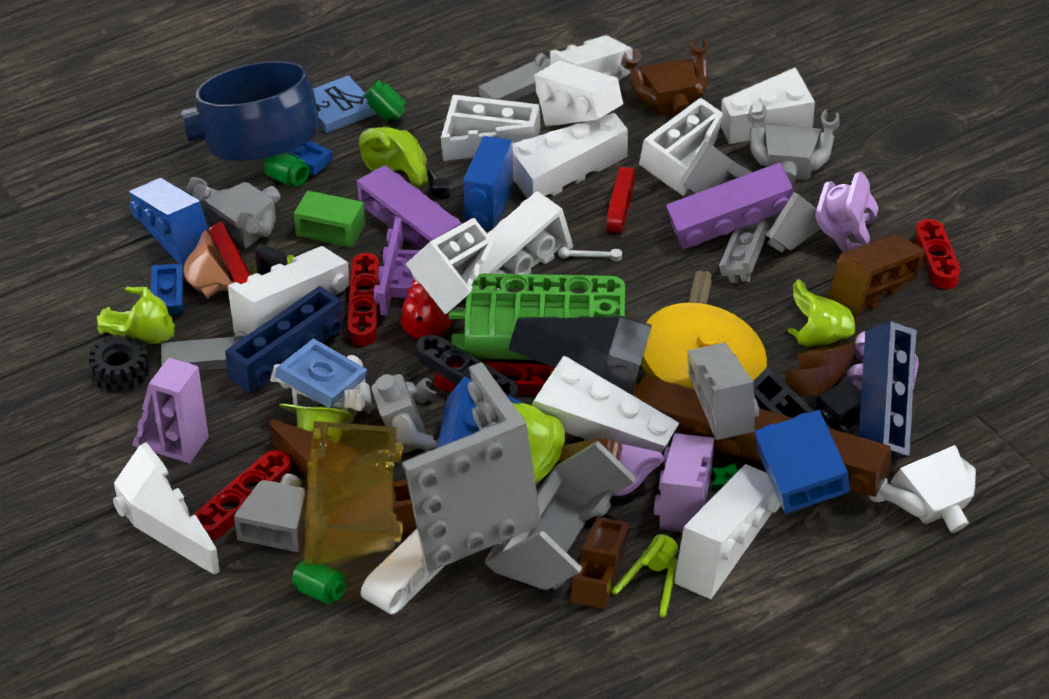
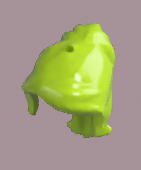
M379 127L370 128L360 135L359 150L361 158L369 170L373 172L386 165L394 172L400 170L405 172L413 187L420 189L427 185L426 155L421 149L418 140L408 131Z
M796 280L793 284V298L801 312L808 317V322L799 332L792 328H788V332L795 336L799 345H804L806 348L823 347L839 339H847L855 333L854 317L850 309L835 300L809 292L803 281Z
M126 287L124 289L128 293L141 295L131 311L121 313L106 307L97 316V328L101 335L104 332L120 335L123 338L127 335L131 339L136 338L149 344L166 342L174 337L175 324L168 313L166 303L155 296L147 287Z
M511 402L527 424L534 477L537 484L552 470L559 460L565 443V429L562 422L555 416L545 415L532 405Z

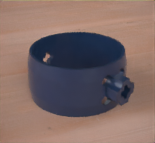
M286 61L253 63L215 75L197 89L196 108L182 110L188 141L204 139L211 154L225 160L246 161L279 155L306 143L318 131V109L312 83L307 72L301 65Z

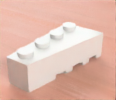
M320 246L294 257L291 263L286 266L281 263L272 266L271 272L262 276L258 273L248 277L246 283L240 285L234 282L228 285L234 332L243 331L247 335L319 286L333 295L344 291L350 285L348 262Z

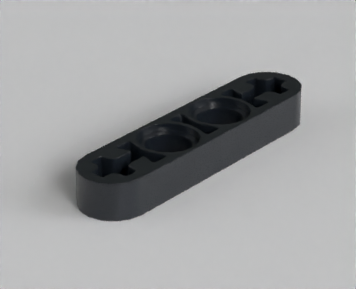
M425 335L417 341L418 361L455 385H458L463 377L471 379L469 367L481 363L477 358L438 335ZM451 362H460L463 364L461 367L451 368L447 366ZM483 363L506 395L518 400L517 384Z

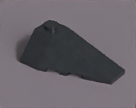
M579 316L578 318L518 317L508 349L556 368L562 357L566 356L631 394L652 325L624 316Z

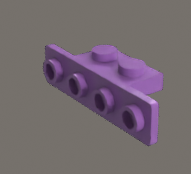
M395 218L393 229H388V247L383 249L384 266L379 267L378 273L380 285H375L374 302L375 304H380V314L386 316L388 315L391 297H407V290L412 286L414 277L406 263L420 251L402 250L404 242L402 218Z

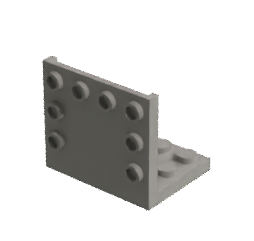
M482 362L469 367L472 382L468 383L469 393L476 405V408L472 409V414L480 431L402 462L407 476L423 556L421 561L427 572L542 525L527 424Z

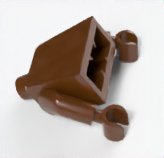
M703 38V48L697 49L694 46V39H692L690 53L695 57V61L687 58L641 66L639 70L637 67L641 59L639 50L634 49L632 52L634 61L628 59L627 53L624 52L621 58V65L625 69L630 70L628 77L635 97L651 106L659 115L675 113L677 116L696 102L698 98L703 96L708 85L707 60H704L708 41L706 38Z

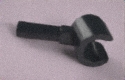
M429 168L427 174L432 180L433 195L450 196L449 178H439L434 169Z

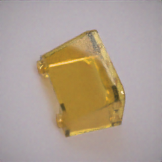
M314 421L307 467L304 565L320 566L391 550L395 542H401L402 521H396V514H393L394 462H401L402 442L396 441V427Z

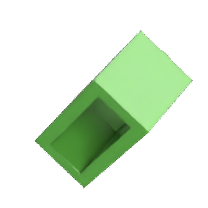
M307 191L294 212L296 236L353 248L365 227L364 202Z

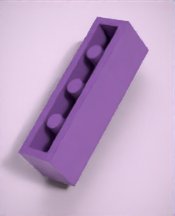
M781 162L672 202L667 204L666 207L671 225L683 250L691 246H697L720 235H726L738 228L755 224L776 214H781L794 190Z
M386 165L357 180L358 201L364 202V208L391 229H393L395 218H402L403 238L418 250L423 249L432 240L462 224L457 217L450 215L437 202L430 200L417 187H413L400 174L395 173Z

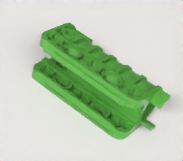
M479 274L471 285L473 288L467 295L466 308H452L449 313V319H465V334H452V344L473 357L490 361H537L508 349L518 317H625V283L622 279L615 276ZM508 288L523 289L520 292L507 291ZM571 290H586V292L576 294L571 292Z

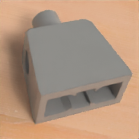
M286 474L280 483L267 480L260 481L234 516L237 540L299 552L309 511L307 491L301 487V480L293 474Z

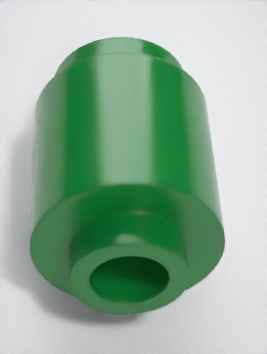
M379 79L363 95L368 100L366 103L385 122L390 119L395 122L406 111L403 107L406 101L386 82L383 84Z
M287 152L267 157L264 160L265 174L290 187L303 185L308 177V165L302 159Z
M315 560L301 561L293 572L292 583L297 587L298 591L324 604H333L335 601L340 600L345 593L346 583L344 574Z

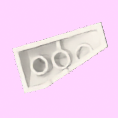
M146 442L141 444L114 482L117 497L113 499L117 512L121 517L126 515L134 527L210 573L216 574L220 572L217 548L196 515H189L188 508L184 502V496L179 488L172 491L165 477L168 475V470Z

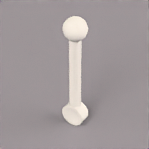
M561 247L558 251V255L562 259H566L569 256L610 258L612 261H620L622 259V251L619 249L603 252L569 250L566 247Z

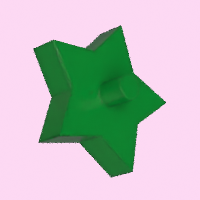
M735 462L726 468L712 467L711 473L715 479L712 484V491H719L738 472Z

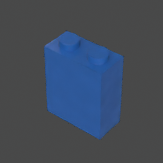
M483 135L463 179L465 222L475 218L484 230L491 231L497 226L514 187L513 142L509 139Z
M820 410L803 413L795 418L777 424H769L762 429L754 431L758 453L785 514L850 492L848 471Z

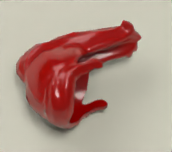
M413 279L412 286L407 290L408 295L404 299L400 325L406 334L416 340L430 334L443 337L453 319H449V312L445 314L422 284Z

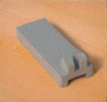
M543 53L538 54L535 61L480 85L479 95L487 99L514 101L536 91L534 75L550 66V59Z
M767 218L733 231L719 264L721 275L728 276L731 284L738 283V275H740L742 282H750V274L765 241V234L769 230Z
M238 331L234 334V337L161 343V366H163L168 358L196 365L199 371L227 369L225 350L247 336V334L243 331Z

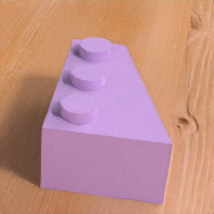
M168 358L148 385L142 407L144 411L138 422L137 428L139 429L132 446L139 447L146 442L154 453L191 463L209 438L199 368L188 362Z
M674 433L671 447H665V469L661 470L659 479V490L661 492L660 495H656L654 515L660 516L659 530L683 532L684 526L706 505L713 465L714 438Z

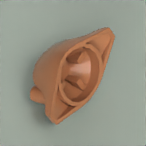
M205 230L201 234L196 248L187 257L183 274L186 281L196 291L210 298L219 291H228V285L235 281L211 235Z

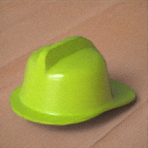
M279 404V407L296 413L297 427L335 440L340 438L344 423L353 418V415L349 412L334 408H306L290 404Z

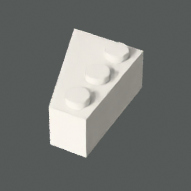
M560 60L534 75L536 93L539 97L545 126L598 120L623 105L620 86L616 77Z
M793 68L723 98L721 128L729 144L750 141V128H753V124L748 120V112L751 105L753 107L752 113L755 116L762 115V105L766 107L767 112L762 128H765V124L813 128L815 101L797 69Z

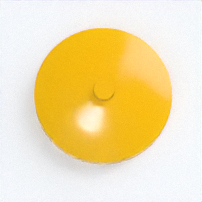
M702 303L674 304L657 311L646 322L652 325L641 366L648 377L694 389L688 375L687 351L724 342L733 354H736L738 361L753 381L766 369L767 357L765 348L756 332L742 319L719 307Z

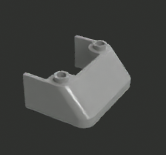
M704 141L679 182L696 194L752 172L732 161L709 142ZM794 192L781 214L767 218L769 230L765 234L769 238L767 244L783 253L785 248L792 251L821 229L815 217L817 208Z
M596 441L554 466L536 484L542 525L495 544L486 557L485 564L499 575L543 590L559 588L567 579L580 573L582 569L567 552L585 522L594 516L596 518L602 517L611 506L609 500L612 495L634 483L636 477L599 441Z

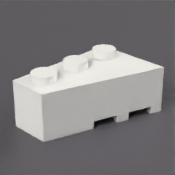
M605 35L584 41V45L579 47L575 45L567 46V50L562 52L558 50L550 51V65L560 60L616 77L619 81L630 73V70L625 69L621 65V58L624 52H626L628 59L632 60L633 48Z
M453 95L441 135L443 161L473 158L483 135L509 139L513 143L539 136L541 129L539 104Z
M702 98L698 99L644 139L639 165L684 196L688 188L679 181L704 141L714 145L718 137L723 113Z
M472 218L429 242L406 263V266L412 272L414 279L422 284L442 311L447 314L471 292L473 288L471 285L480 273L478 271L479 267L485 262L493 241L476 219Z

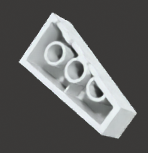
M612 113L604 115L598 120L577 123L513 143V179L527 199L536 191L544 196L548 194L555 196L563 191V186L573 181L577 184L585 180L586 174L589 172H600L626 158L628 129L619 117Z
M536 191L488 233L493 244L485 262L480 265L478 271L480 272L479 274H530L531 267L539 262L547 264L554 259V253L559 251L561 247L571 249L573 243L562 208Z
M566 356L562 357L532 403V406L542 411L545 415L549 414L558 418L563 424L565 433L583 438L584 441L607 438L620 444L658 451L661 454L679 425L677 421Z
M745 464L684 526L674 584L712 599L772 512L775 513L781 505L766 472Z

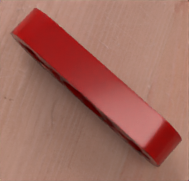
M619 167L607 214V232L623 233L635 185V168Z
M921 220L916 225L915 242L917 246L925 250L922 260L932 284L940 289L954 288L959 282L960 266L944 226L937 220ZM938 251L944 253L945 255L934 256L930 254V252Z

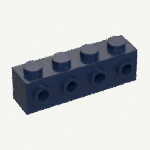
M319 286L225 350L228 378L250 394L268 383L271 379L274 365L283 363L313 338L323 343L344 328L342 300Z
M892 321L865 331L859 437L891 446V462L910 456L917 331Z

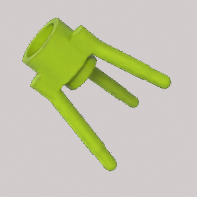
M666 535L655 536L640 559L612 589V593L617 595L643 566L647 565L654 571L667 569L659 611L660 617H665L678 559L675 558L678 552L677 543Z

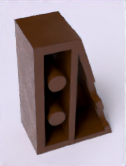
M893 234L841 253L836 261V272L828 299L835 300L850 309L856 324L860 321V313L867 308L873 311L879 306L877 300L886 293L893 296L917 277L925 250L900 235Z

